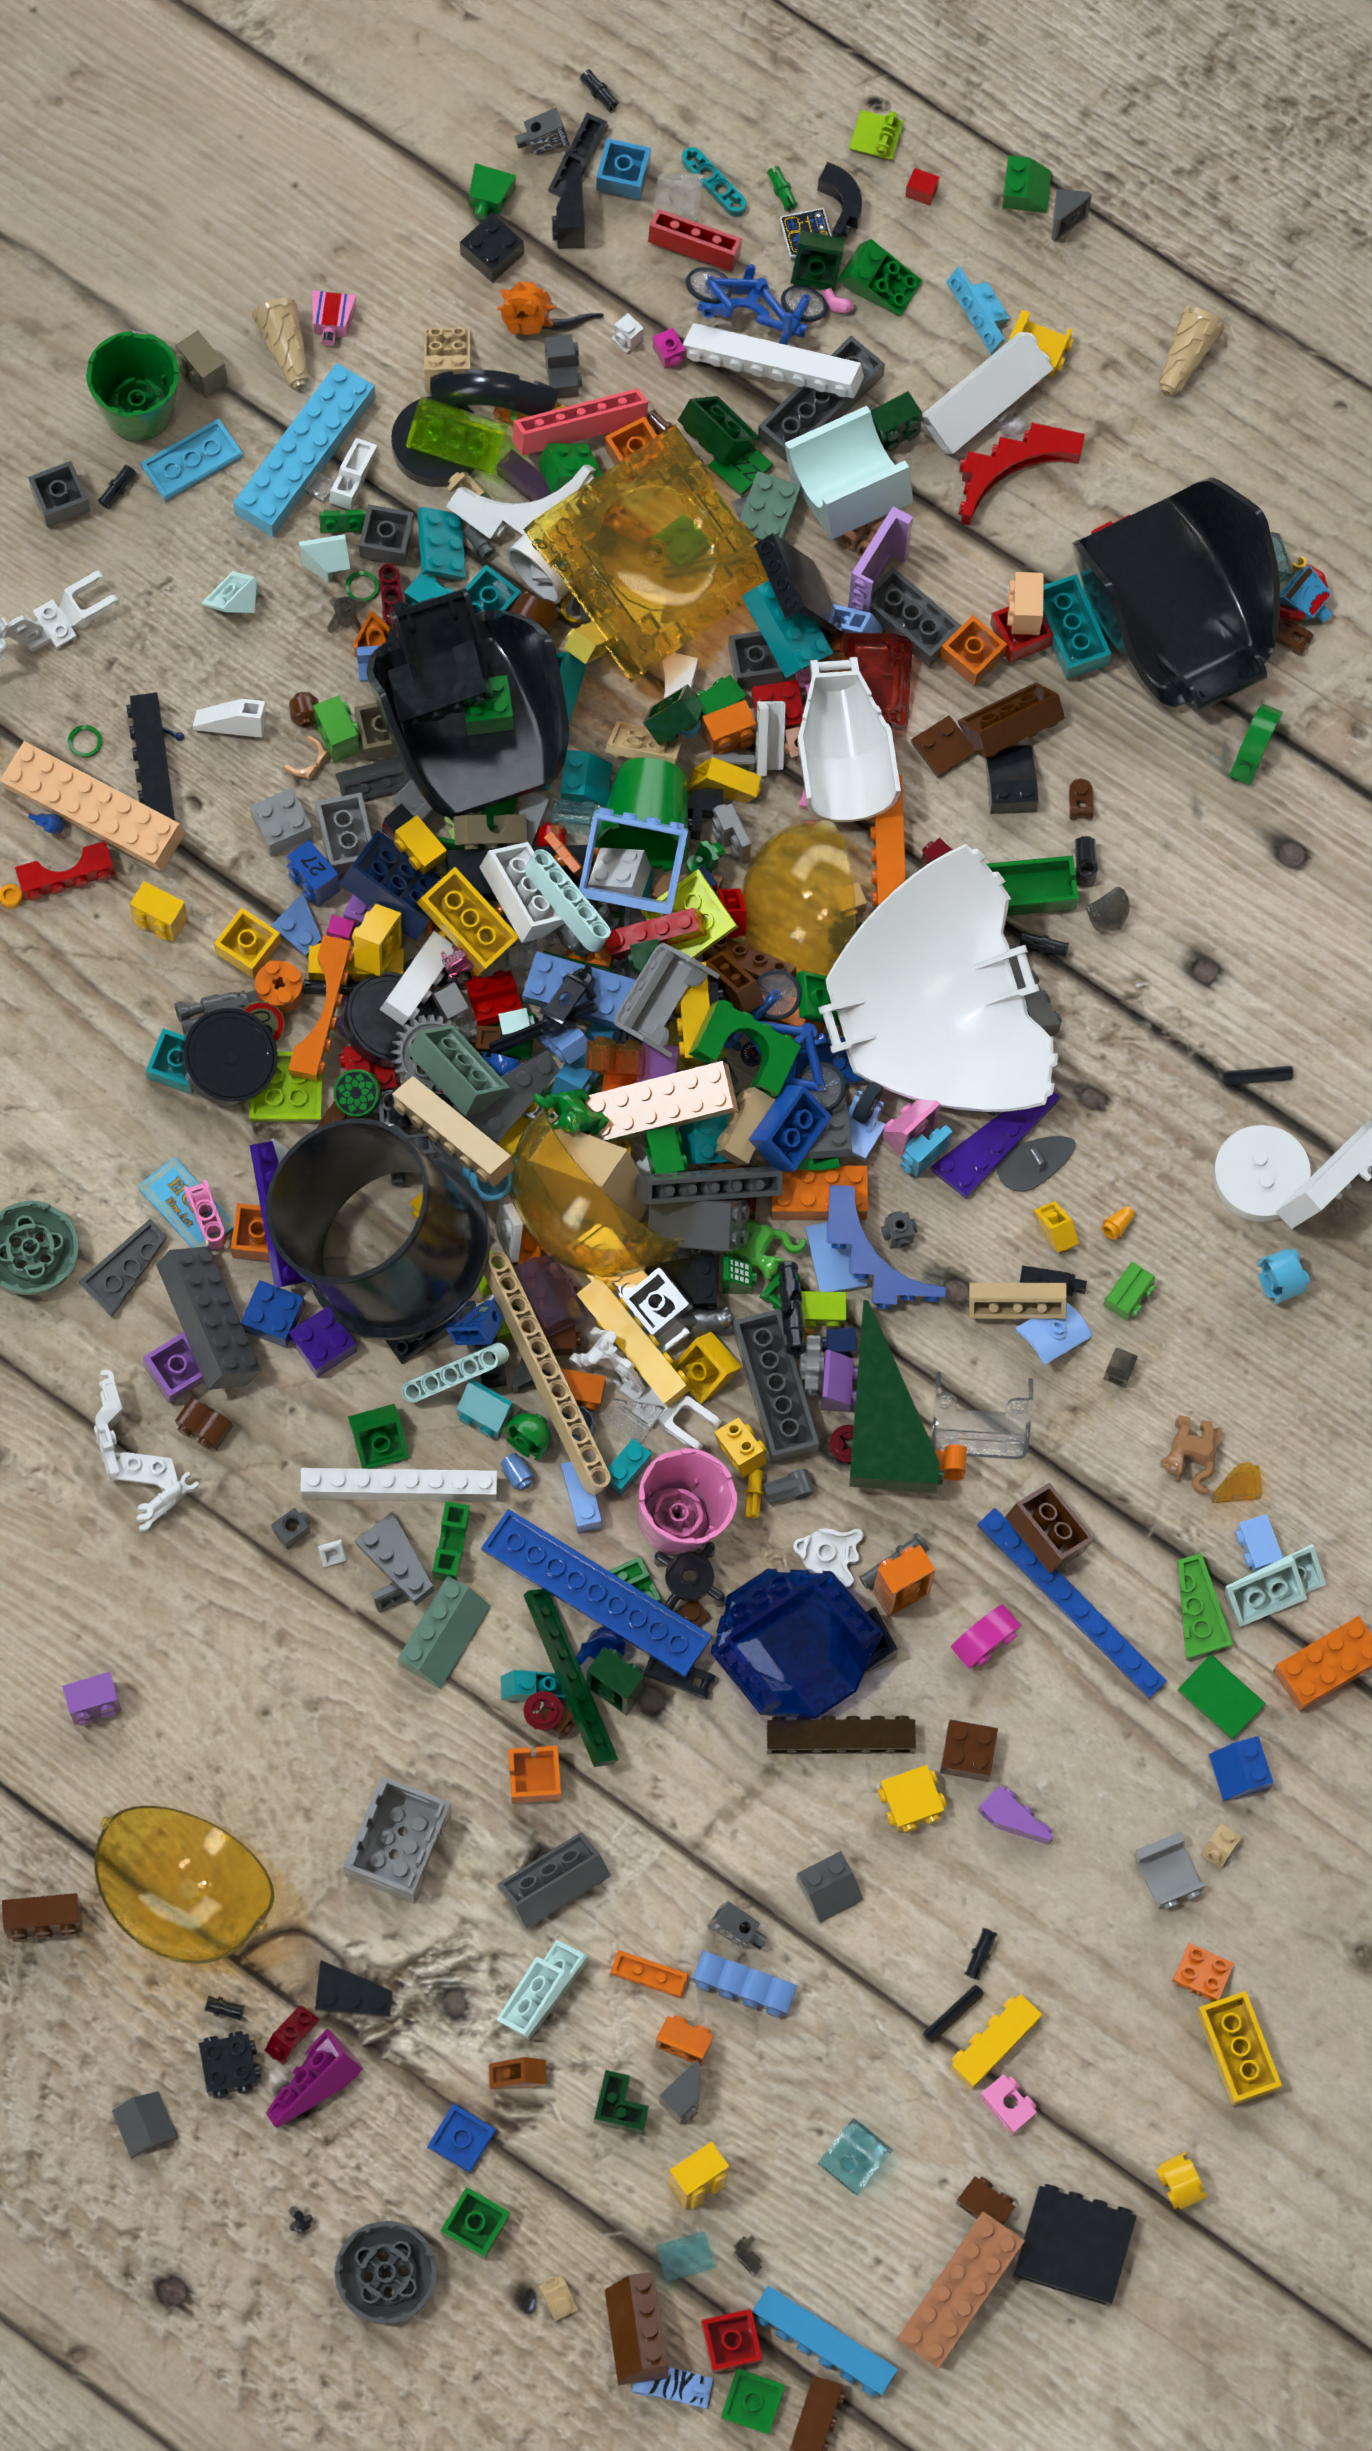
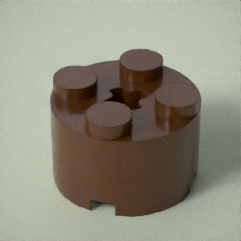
M525 590L516 598L510 609V612L533 619L549 635L558 619V614L555 610L556 604L549 599L543 600Z

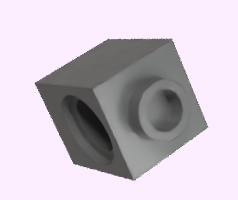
M294 1508L272 1523L271 1527L287 1550L310 1533L308 1525L311 1522L303 1511L299 1513ZM290 1523H297L299 1525L298 1530L294 1532L288 1531L286 1527Z

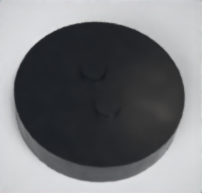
M432 396L418 399L405 407L394 422L391 434L393 457L399 469L416 483L429 487L449 486L450 483L448 481L455 473L467 472L470 475L478 466L483 454L481 423L468 406H459L443 411L437 406Z
M383 972L381 976L373 974L360 981L346 999L342 1011L343 1030L352 1048L367 1061L382 1067L391 1068L399 1067V1063H392L397 1058V1055L392 1054L391 1051L398 1049V1046L392 1042L400 1041L401 1038L396 1033H405L401 1024L379 1009L403 976V974L395 972ZM430 995L424 1004L420 1002L417 1006L420 1011L414 1019L418 1023L419 1016L424 1015L426 1021L428 1015H434L435 1021L438 1017L436 1005ZM408 1019L405 1024L411 1027L410 1020Z
M221 1008L208 1012L190 1027L181 1044L180 1064L186 1081L198 1095L220 1105H238L253 1099L267 1087L277 1067V1047L270 1030L259 1018L241 1009Z

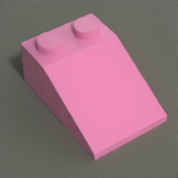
M916 1100L912 1105L908 1103L900 1111L901 1115L896 1120L891 1119L883 1127L882 1139L902 1156L906 1150L904 1148L905 1145L913 1137L917 1139L921 1134L926 1137L936 1127L940 1103L937 1100Z

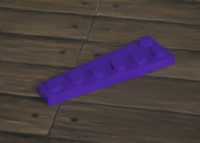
M273 1141L249 1145L274 1286L279 1288L307 1282L277 1252L271 1241L266 1224L267 1192L274 1172L279 1165Z

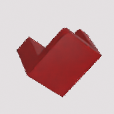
M914 168L906 186L905 197L931 206L939 187L940 176Z

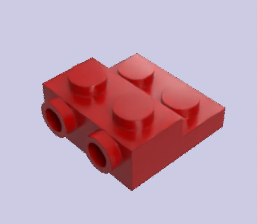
M498 970L492 976L484 978L475 976L470 981L465 982L467 996L477 1026L500 1022L498 1014L523 1009L511 971Z
M352 1046L343 1047V1054H339L341 1068H346V1071L352 1069L366 1070L373 1074L379 1082L380 1093L398 1089L394 1068L382 1067L367 1061Z

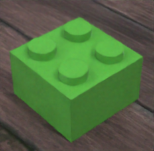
M338 695L313 705L315 724L333 763L358 754L359 744H361L359 735L361 733L356 721L352 722L351 711L346 701L342 702Z

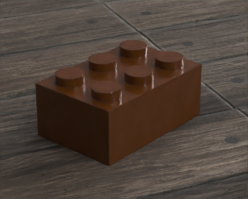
M1051 1483L1046 1484L1017 1502L1005 1516L1050 1574L1083 1554L1095 1540Z
M77 1893L2 1900L3 1930L8 1939H12L13 1942H24L28 1940L27 1937L35 1936L39 1940L53 1938L52 1935L62 1934L63 1937H75L78 1935L77 1932H83L82 1905Z

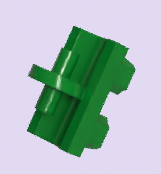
M705 840L700 843L695 854L687 859L686 868L692 873L704 865L711 874L719 866V858L723 857L726 852L719 842L710 845Z

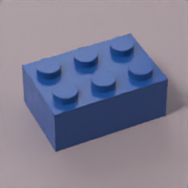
M786 1085L748 1140L773 1167L781 1171L795 1172L832 1116L804 1085Z

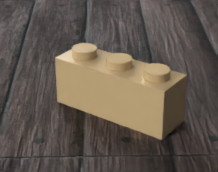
M755 1087L744 1089L739 1093L736 1099L739 1111L729 1114L726 1121L728 1125L717 1139L718 1146L715 1152L737 1166L749 1163L755 1147L748 1139L775 1102V1099Z

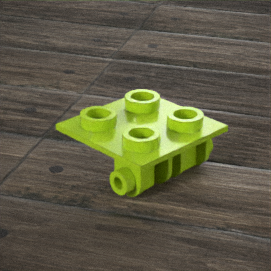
M860 110L849 149L892 160L904 121L899 120L898 113L890 111L889 114L884 116Z

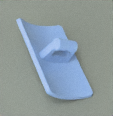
M1067 1302L1066 1319H1030L1016 1328V1332L1032 1345L1043 1364L1051 1362L1092 1337V1333L1085 1320Z

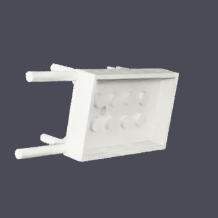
M1372 1119L1350 1137L1275 1211L1291 1229L1320 1212L1334 1197L1339 1200L1343 1196L1340 1192L1344 1188L1348 1191L1352 1187L1350 1182L1357 1175L1366 1181L1372 1178L1368 1173L1372 1170Z

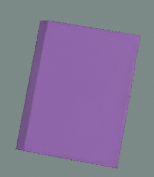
M642 1042L637 1083L674 1074L676 1072L679 1047L670 1045L663 1047L673 1053L670 1058Z

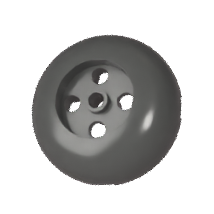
M395 2221L370 2223L356 2230L344 2242L335 2264V2282L339 2295L345 2305L358 2317L376 2324H395L413 2317L429 2301L437 2279L435 2256L426 2239L412 2227ZM382 2251H386L389 2254V2259L385 2262L378 2259V2255ZM407 2266L410 2270L409 2275L402 2277L399 2274L400 2267ZM385 2270H389L391 2272V2277H386L384 2279L382 2277V2272ZM366 2272H371L374 2275V2279L370 2283L363 2280V2275ZM387 2287H392L395 2291L394 2295L390 2298L384 2295V2289Z

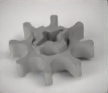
M807 1335V1351L801 1354L799 1374L800 1379H804L805 1396H817L818 1380H823L825 1358L824 1352H820V1336Z

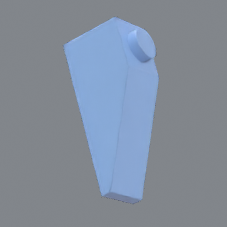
M833 604L845 632L841 637L853 643L873 647L883 629L874 615L869 612Z
M572 1462L562 1463L561 1468L577 1533L600 1529L601 1517L595 1495L585 1491Z

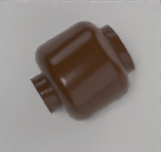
M310 692L295 694L289 702L291 721L301 728L312 727L316 723L313 705L319 703L318 698Z

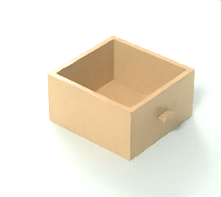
M551 1128L529 1159L557 1209L629 1236L649 1207V1204H645L637 1199V1175H641L628 1149L582 1132L568 1134L562 1129L554 1130Z

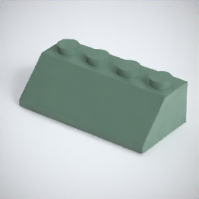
M453 1025L419 1031L408 1051V1054L415 1060V1063L426 1072L429 1078L443 1091L444 1095L465 1116L482 1113L510 1089L506 1082Z
M447 1576L399 1655L398 1665L441 1689L489 1610L490 1604L466 1585Z

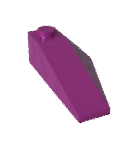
M328 2028L310 2045L305 2053L308 2057L301 2067L296 2066L292 2072L294 2078L288 2086L282 2087L266 2111L267 2116L276 2128L345 2088L364 2069L355 2055Z

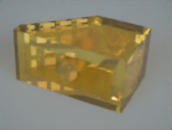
M1251 1462L1238 1464V1467H1235L1215 1490L1211 1498L1212 1503L1260 1499L1263 1491L1259 1465H1253Z

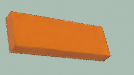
M618 1950L610 1975L679 1999L682 1997L689 1974L621 1950Z

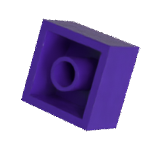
M329 1305L289 1331L290 1341L317 1378L357 1352L355 1341L347 1330L335 1321V1314Z

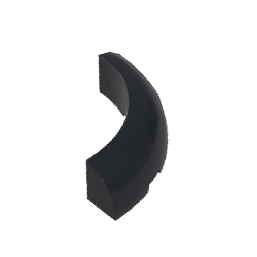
M468 369L466 374L455 375L453 371L432 376L430 379L432 398L443 411L459 406L485 405L510 409L533 416L552 411L559 395L558 390L537 380L534 383L520 380V376L517 374L495 370Z

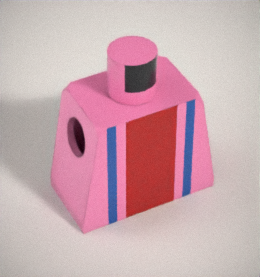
M312 290L314 333L322 335L321 343L323 345L333 346L336 337L347 336L356 310V296Z

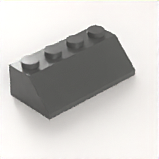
M1009 945V948H1016V945ZM1017 956L1009 958L1018 990L1025 988L1026 985ZM1032 970L1031 972L1033 975L1035 984H1038V976L1035 973V971ZM1039 987L1040 991L1024 996L1028 1015L1049 1036H1052L1059 1032L1062 1019L1058 1011H1053L1049 1003L1051 1001L1045 990L1042 991Z
M580 1832L502 1880L497 1885L519 1920L528 1928L531 1925L537 1924L552 1912L558 1911L573 1899L579 1898L594 1886L600 1885L611 1875L600 1853L585 1835Z

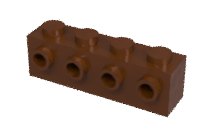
M724 937L702 953L703 962L718 953L725 951L755 980L770 970H784L797 979L796 966L731 938ZM782 974L769 975L759 984L760 991L767 995L773 990L781 991L783 995L780 999L781 1001L795 987L793 981Z

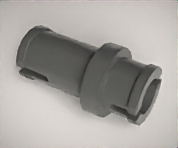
M472 525L464 530L463 535L474 546L476 554H480L484 560L489 559L495 553L490 540L484 538Z

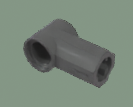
M807 1469L793 1471L787 1477L763 1484L764 1493L769 1505L791 1498L796 1500L803 1499L815 1493Z

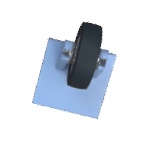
M873 1081L864 1092L858 1090L851 1106L847 1105L852 1155L863 1161L868 1157L883 1132V1127L886 1125L878 1120L884 1106V1102L880 1101L883 1086Z

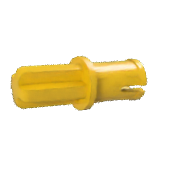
M758 1469L748 1475L747 1490L744 1492V1495L747 1496L745 1516L752 1519L759 1517L761 1497L764 1494L761 1491L764 1472Z

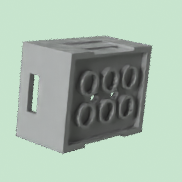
M381 1776L343 1866L345 1877L414 1904L424 1881L423 1875L439 1836L443 1835L452 1814L451 1803ZM404 1827L408 1830L406 1836L399 1835L398 1831L400 1828ZM390 1851H397L398 1857L391 1859L389 1857Z

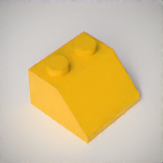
M712 1332L696 1338L672 1365L676 1372L682 1370L690 1380L686 1383L691 1389L689 1392L700 1405L727 1385L742 1368L740 1363Z

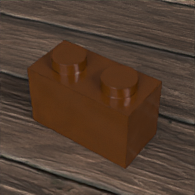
M974 2176L955 2203L976 2220L982 2211H985L1002 2224L1005 2223L1015 2209V2206L1012 2204L1013 2199L1003 2192L998 2194L992 2189L993 2184L982 2176L980 2179Z

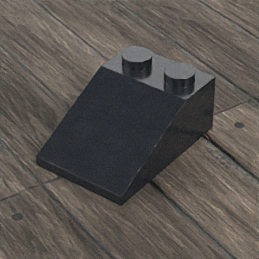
M581 165L576 166L556 206V216H552V239L557 241V249L585 248Z
M1032 746L1007 747L1000 750L995 756L985 757L990 814L1037 812L1039 800Z
M714 1256L689 1257L642 1266V1269L648 1276L658 1267L663 1269L694 1306L693 1309H717Z

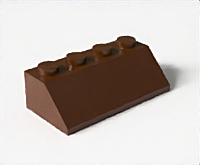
M1035 682L957 721L974 750L985 757H992L997 755L1000 750L1013 747L1025 738L1036 736L1039 731L1045 728L1056 726L1058 722L1065 719L1059 694Z
M654 2272L628 2275L605 2289L618 2385L669 2378L668 2363Z

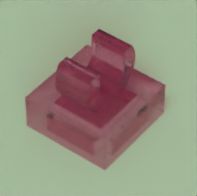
M455 945L451 946L454 951L453 954L446 956L444 951L441 952L443 959L441 961L450 977L471 966L463 949L458 950Z

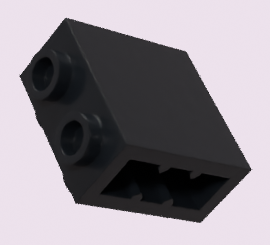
M243 2031L229 2033L227 2038L219 2039L218 2036L204 2038V2042L198 2043L208 2096L220 2099L228 2097L229 2092L238 2091L239 2094L253 2092L254 2087H258L257 2080L262 2079L259 2064L254 2065L253 2055L257 2054L255 2039L250 2040L248 2034H243Z

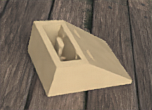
M470 328L424 329L425 392H431L430 379L432 376L453 371L454 375L466 374L467 370L471 369Z

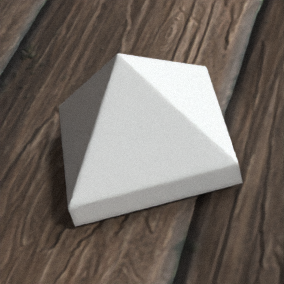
M341 1539L318 1546L323 1567L347 1561Z

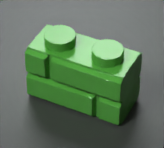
M1131 1262L1105 1298L1104 1307L1115 1312L1116 1315L1124 1320H1128L1131 1315L1136 1317L1143 1306L1140 1304L1144 1296L1149 1298L1156 1288L1153 1285L1155 1276L1143 1270L1136 1263Z

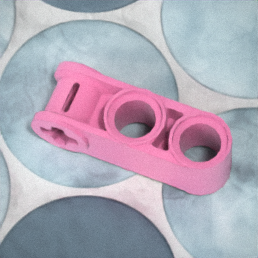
M205 1179L201 1184L190 1188L187 1186L183 1187L205 1244L213 1250L222 1248L226 1243V1235L207 1180ZM205 1211L212 1212V1215L208 1218L201 1217V1214ZM213 1232L220 1233V1236L216 1239L209 1238V1235Z

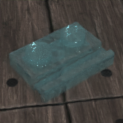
M704 2231L656 2245L666 2282L715 2268Z

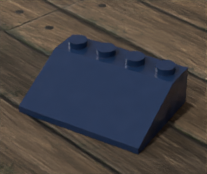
M377 830L339 884L371 908L378 904L400 912L402 932L415 940L431 920L416 902L442 878L432 870H429L424 875L419 869L415 870L408 860V855L405 852H400L391 839Z

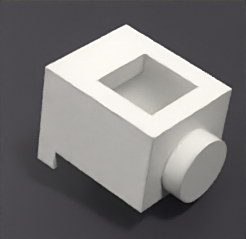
M627 313L615 324V335L611 337V340L628 354L643 341L644 328Z

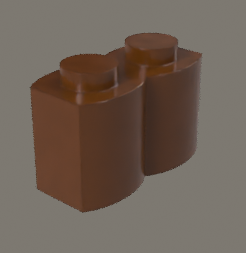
M193 1397L189 1399L175 1420L176 1425L179 1426L177 1430L186 1437L193 1435L198 1438L197 1442L208 1450L211 1447L217 1450L233 1427L230 1420Z

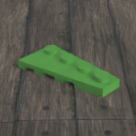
M1202 1553L1178 1560L1186 1660L1232 1647L1233 1642Z

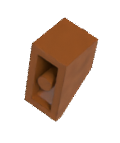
M521 2057L489 2064L490 2089H519L546 2085V2060Z

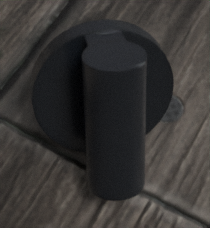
M292 2206L289 2209V2214L295 2219L289 2226L291 2231L301 2233L311 2227L312 2215L304 2216L303 2212L296 2206Z

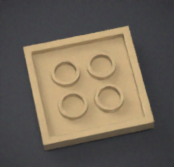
M617 721L607 742L605 753H609L615 758L628 757L634 759L649 757L676 764L684 744L685 735L678 734L679 736L671 743L667 744L665 741L658 745L646 727Z

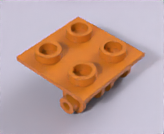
M1188 1943L1172 1982H1175L1177 1987L1190 1988V1993L1193 1990L1197 1991V1996L1202 1993L1201 1996L1209 1999L1210 2002H1213V2000L1218 2001L1234 1963Z

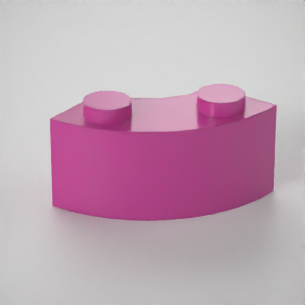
M1001 1604L969 1628L950 1647L969 1669L977 1664L981 1667L990 1660L991 1656L989 1654L1003 1643L1006 1645L1010 1644L1017 1637L1015 1632L1022 1625Z

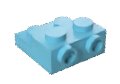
M945 1125L941 1130L936 1128L929 1135L928 1139L923 1134L917 1139L913 1137L904 1147L906 1150L901 1156L903 1162L900 1164V1167L907 1174H912L917 1178L950 1146L952 1130Z

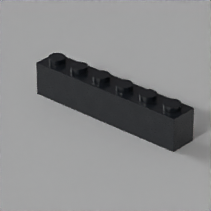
M158 693L130 696L131 704L126 705L128 719L133 718V726H129L131 740L136 741V747L132 748L134 761L139 763V769H135L136 782L142 785V790L138 791L139 802L175 821Z

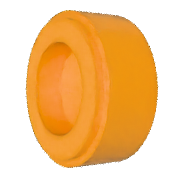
M14 884L3 886L0 889L1 905L7 909H14L20 906L23 901L21 889Z

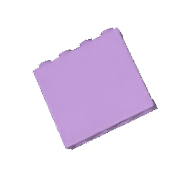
M892 507L851 574L848 608L870 613L873 585L890 558L893 557L904 563L909 555L913 524L912 516Z

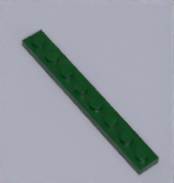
M544 1589L528 1590L523 1595L592 1764L594 1767L614 1765L619 1759L551 1595Z

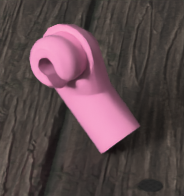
M832 288L823 291L822 295L831 311L848 313L854 309L852 300L837 298Z

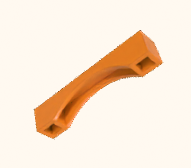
M327 935L322 937L317 957L326 981L325 1005L314 1029L303 1041L294 1046L288 1069L291 1076L318 1081L319 1075L324 1074L326 1061H323L324 1054L330 1051L332 1039H329L331 1030H335L338 1019L337 1016H334L336 1008H341L343 994H340L342 985H347L349 972L346 971L347 965L352 963L354 958L351 941Z

